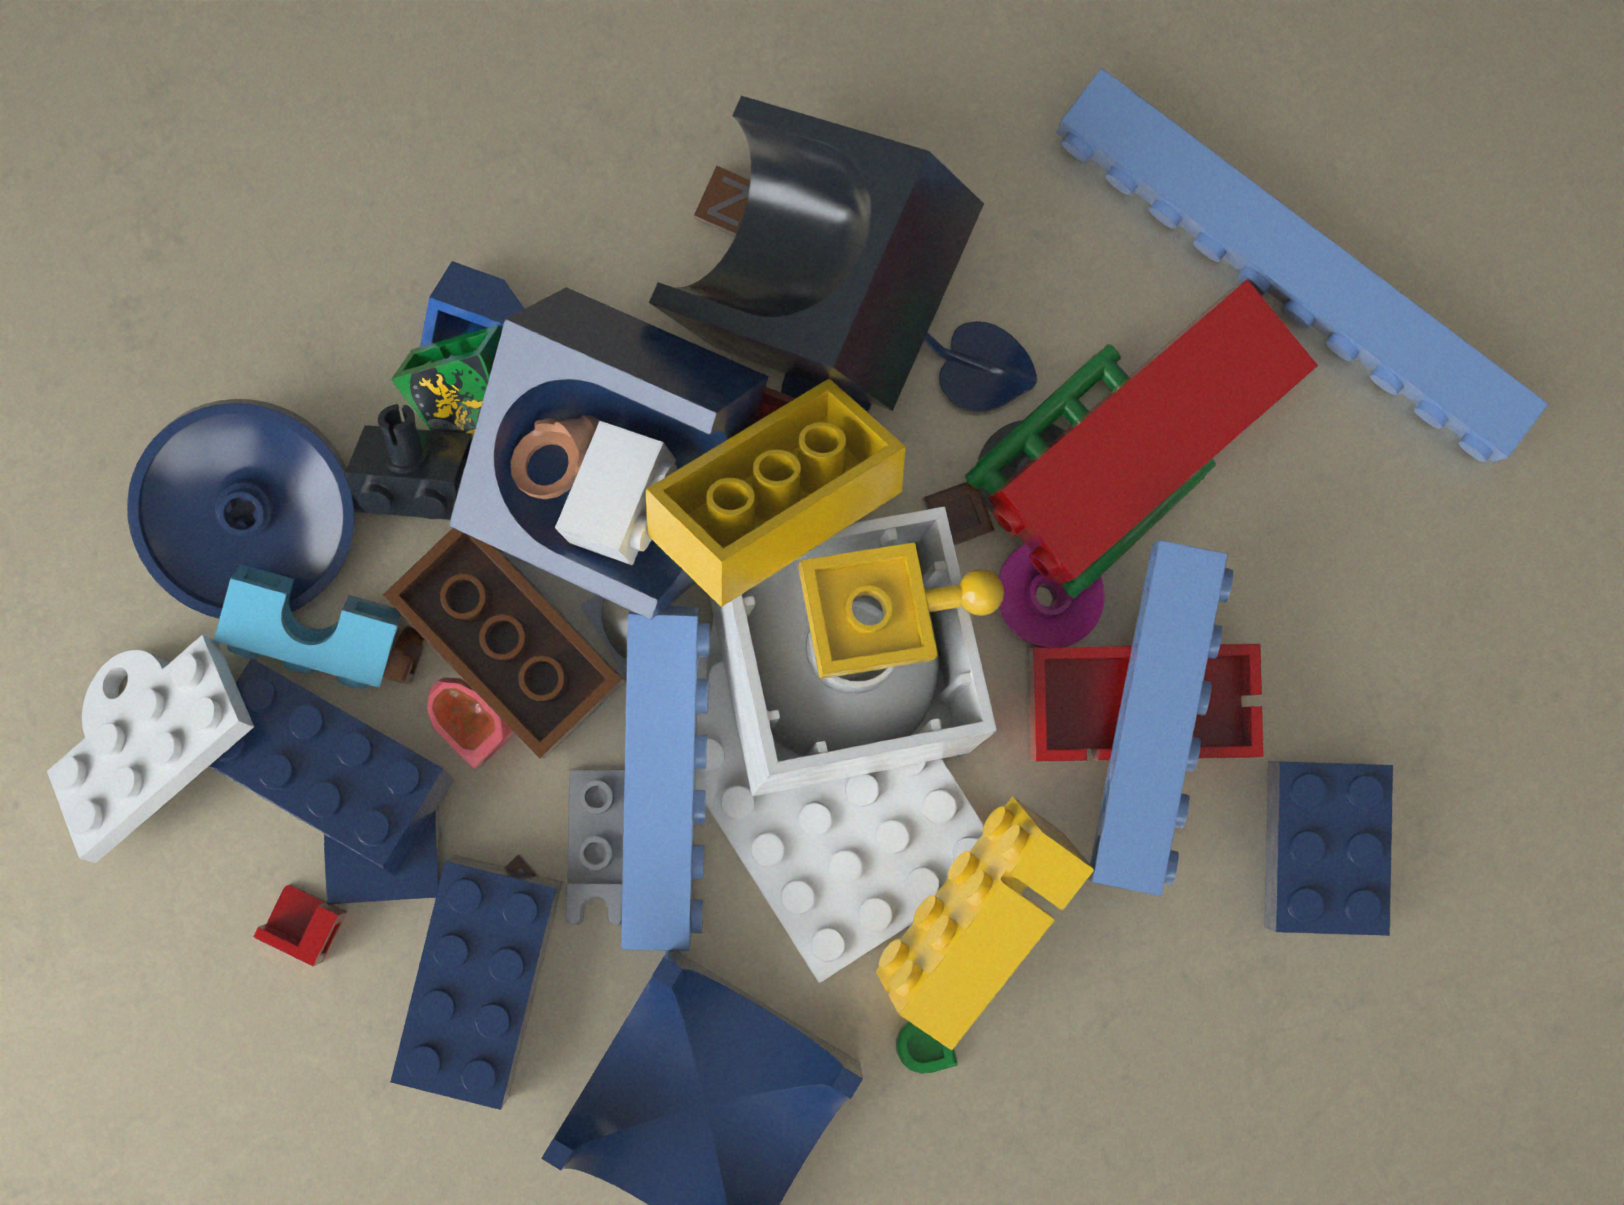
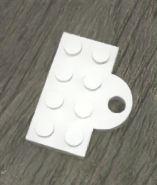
M201 635L171 663L142 650L124 651L107 661L93 678L87 690L82 709V727L85 738L47 771L79 859L97 863L254 727L218 642ZM128 675L127 686L119 696L120 684Z

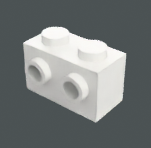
M599 421L555 528L573 545L633 565L638 551H644L651 541V538L647 535L646 489L677 471V466L674 464L676 459L661 441Z

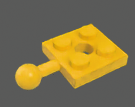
M915 542L804 559L798 564L819 679L933 661L938 654L929 612L963 607L973 615L983 616L997 610L1004 598V587L1000 578L993 572L985 569L970 571L961 579L959 585L924 589ZM860 596L875 598L883 610L881 622L875 625H865L859 622L852 612L853 600Z

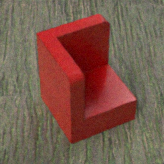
M287 885L283 888L267 923L258 926L253 937L300 961L315 966L324 961L347 911L333 904L327 905V901L294 885Z

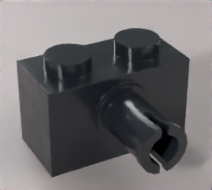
M398 404L386 407L378 415L377 421L379 426L364 425L345 471L356 512L451 520L473 439L472 434L417 429L415 414L408 405H403L402 407L404 422L401 419Z

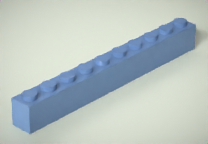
M1103 68L1099 70L1061 120L1056 133L1063 138L1061 145L1067 152L1082 162H1087L1091 159L1107 171L1105 178L1117 190L1129 196L1135 192L1151 204L1149 208L1150 213L1161 223L1172 229L1179 225L1194 236L1193 244L1202 254L1216 262H1220L1223 258L1240 271L1237 277L1241 282L1248 279L1260 295H1264L1267 291L1283 303L1284 306L1281 310L1291 321L1306 329L1312 325L1328 337L1326 345L1336 355L1349 362H1353L1356 358L1373 371L1370 378L1380 388L1392 395H1398L1401 392L1417 404L1414 411L1425 422L1438 429L1446 426L1462 438L1459 441L1460 447L1481 462H1487L1490 459L1496 463L1508 458L1548 406L1547 402Z

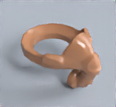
M582 415L578 419H565L559 422L553 418L535 421V429L522 438L515 447L511 458V475L518 488L531 497L541 499L559 497L570 490L599 424V419L591 415ZM551 444L564 448L568 454L569 464L563 477L554 484L546 486L538 485L531 481L527 466L534 452L543 446Z

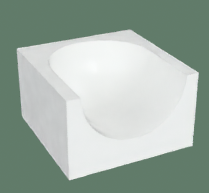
M945 507L853 523L723 607L710 596L752 796L967 754L997 731L970 613L963 607L929 612L938 654L933 661L819 679L798 569L799 562L804 559L915 542L924 589L959 585L962 578ZM860 596L853 600L852 612L859 622L865 625H875L881 622L883 610L875 598Z

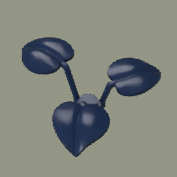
M974 321L960 325L952 336L951 350L943 347L929 333H927L924 339V343L934 353L947 360L940 370V385L948 400L962 410L974 413L996 410L1032 390L1037 384L1034 364L1024 347L1011 334L994 324ZM785 373L781 393L798 398L818 384ZM850 396L866 412H870L872 403Z

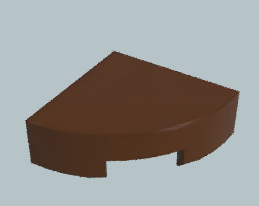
M406 626L401 632L383 674L384 678L404 684L413 682L426 640L414 627Z

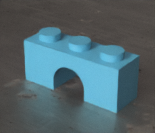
M238 565L230 578L214 638L215 642L226 644L228 651L242 657L257 658L261 654L282 660L281 663L284 667L295 672L313 673L315 670L336 675L338 682L352 688L365 689L369 685L380 687L401 619V614L396 608L348 595L338 622L324 629L309 628L301 624L294 617L290 609L289 598L294 579L247 565Z

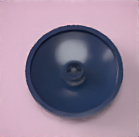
M228 399L195 407L167 424L149 443L136 464L131 477L127 499V518L134 547L149 574L168 594L180 603L202 614L220 619L230 578L239 564L294 579L289 598L291 612H294L311 602L329 586L341 569L351 548L355 534L357 512L345 475L347 467L337 449L318 428L298 414L281 406L252 399Z

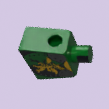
M500 325L412 349L393 375L391 380L430 430L471 433L472 437L474 436L502 333Z

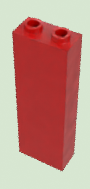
M1247 279L1225 293L991 494L988 500L995 507L993 516L1009 535L1015 537L1018 534L1032 551L1029 554V559L1042 576L1048 580L1054 578L1058 584L1073 580L1318 365Z

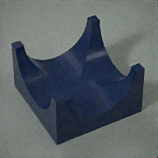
M667 951L541 1159L560 1171L563 1169L578 1170L604 1180L648 1205H780L818 1139L842 1105L853 1097L862 1082L861 1064L848 1054L681 952Z

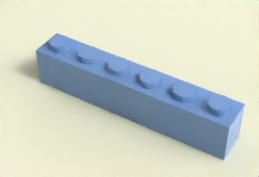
M1162 540L1152 544L1090 865L1094 871L1087 880L1093 883L1162 896L1164 884L1172 886L1174 882L1179 853L1178 851L1171 850L1175 827L1184 828L1190 801L1189 795L1182 794L1186 771H1195L1201 744L1200 738L1192 736L1197 714L1203 716L1206 714L1211 695L1212 684L1209 681H1204L1207 659H1216L1222 638V625L1214 624L1218 602L1226 603L1228 601L1233 581V569L1225 568L1228 555L1226 553Z
M667 606L652 620L631 610L628 613L621 949L689 951L692 933L702 934L703 900L693 899V879L704 878L705 846L694 845L695 824H705L706 790H695L696 769H706L707 735H697V713H708L709 679H698L699 657H709L710 623H699L700 607Z

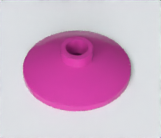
M1023 544L1008 556L998 574L1004 587V598L998 607L1004 622L1021 640L1036 647H1068L1079 642L1094 629L1101 617L1105 599L1102 577L1100 576L1076 598H1071L1062 587V584H1058L1054 578L1052 580L1046 579L1037 571L1029 559V554L1032 551L1026 544ZM1039 587L1046 588L1051 593L1052 602L1050 606H1044L1037 600L1036 593Z

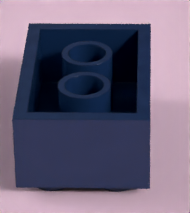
M1268 761L1264 928L1282 933L1390 936L1393 765Z

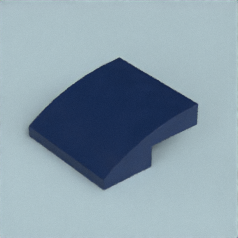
M439 806L396 876L324 835L327 905L436 898L441 879L438 840L441 835Z

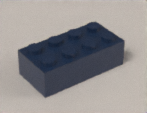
M251 658L238 678L236 686L254 727L208 767L396 876L454 779L437 764Z
M453 855L445 860L390 1083L498 1110L503 1108L510 1097L563 881L458 855Z

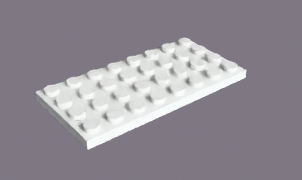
M596 595L582 604L581 608L627 679V660L615 651L607 639L602 623V604L604 598ZM713 618L710 632L709 657H699L698 679H709L708 713H697V735H707L706 769H696L695 788L697 790H706L707 807L820 983L914 923V914L919 905L928 896L936 895L948 879V872L954 860L964 851L972 849L983 835L984 825L942 759L752 796Z

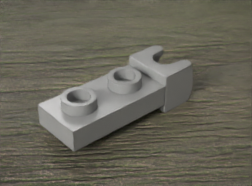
M569 770L568 883L566 884V923L568 925H579L582 923L585 905L594 898H601L607 904L609 922L615 925H622L625 770Z

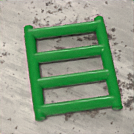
M1107 344L1101 351L1093 355L976 463L965 475L967 482L978 490L983 486L990 495L1008 481L1000 471L1016 456L1024 451L1032 460L1048 446L1040 434L1054 421L1063 415L1073 425L1089 411L1079 398L1100 379L1113 391L1128 378L1127 373L1117 363L1121 356L1115 347ZM1211 459L1079 576L1062 583L1066 593L1071 598H1076L1086 588L1090 587L1216 466L1215 461Z

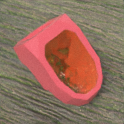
M443 677L430 688L427 711L432 727L473 769L479 768L515 734L465 680Z

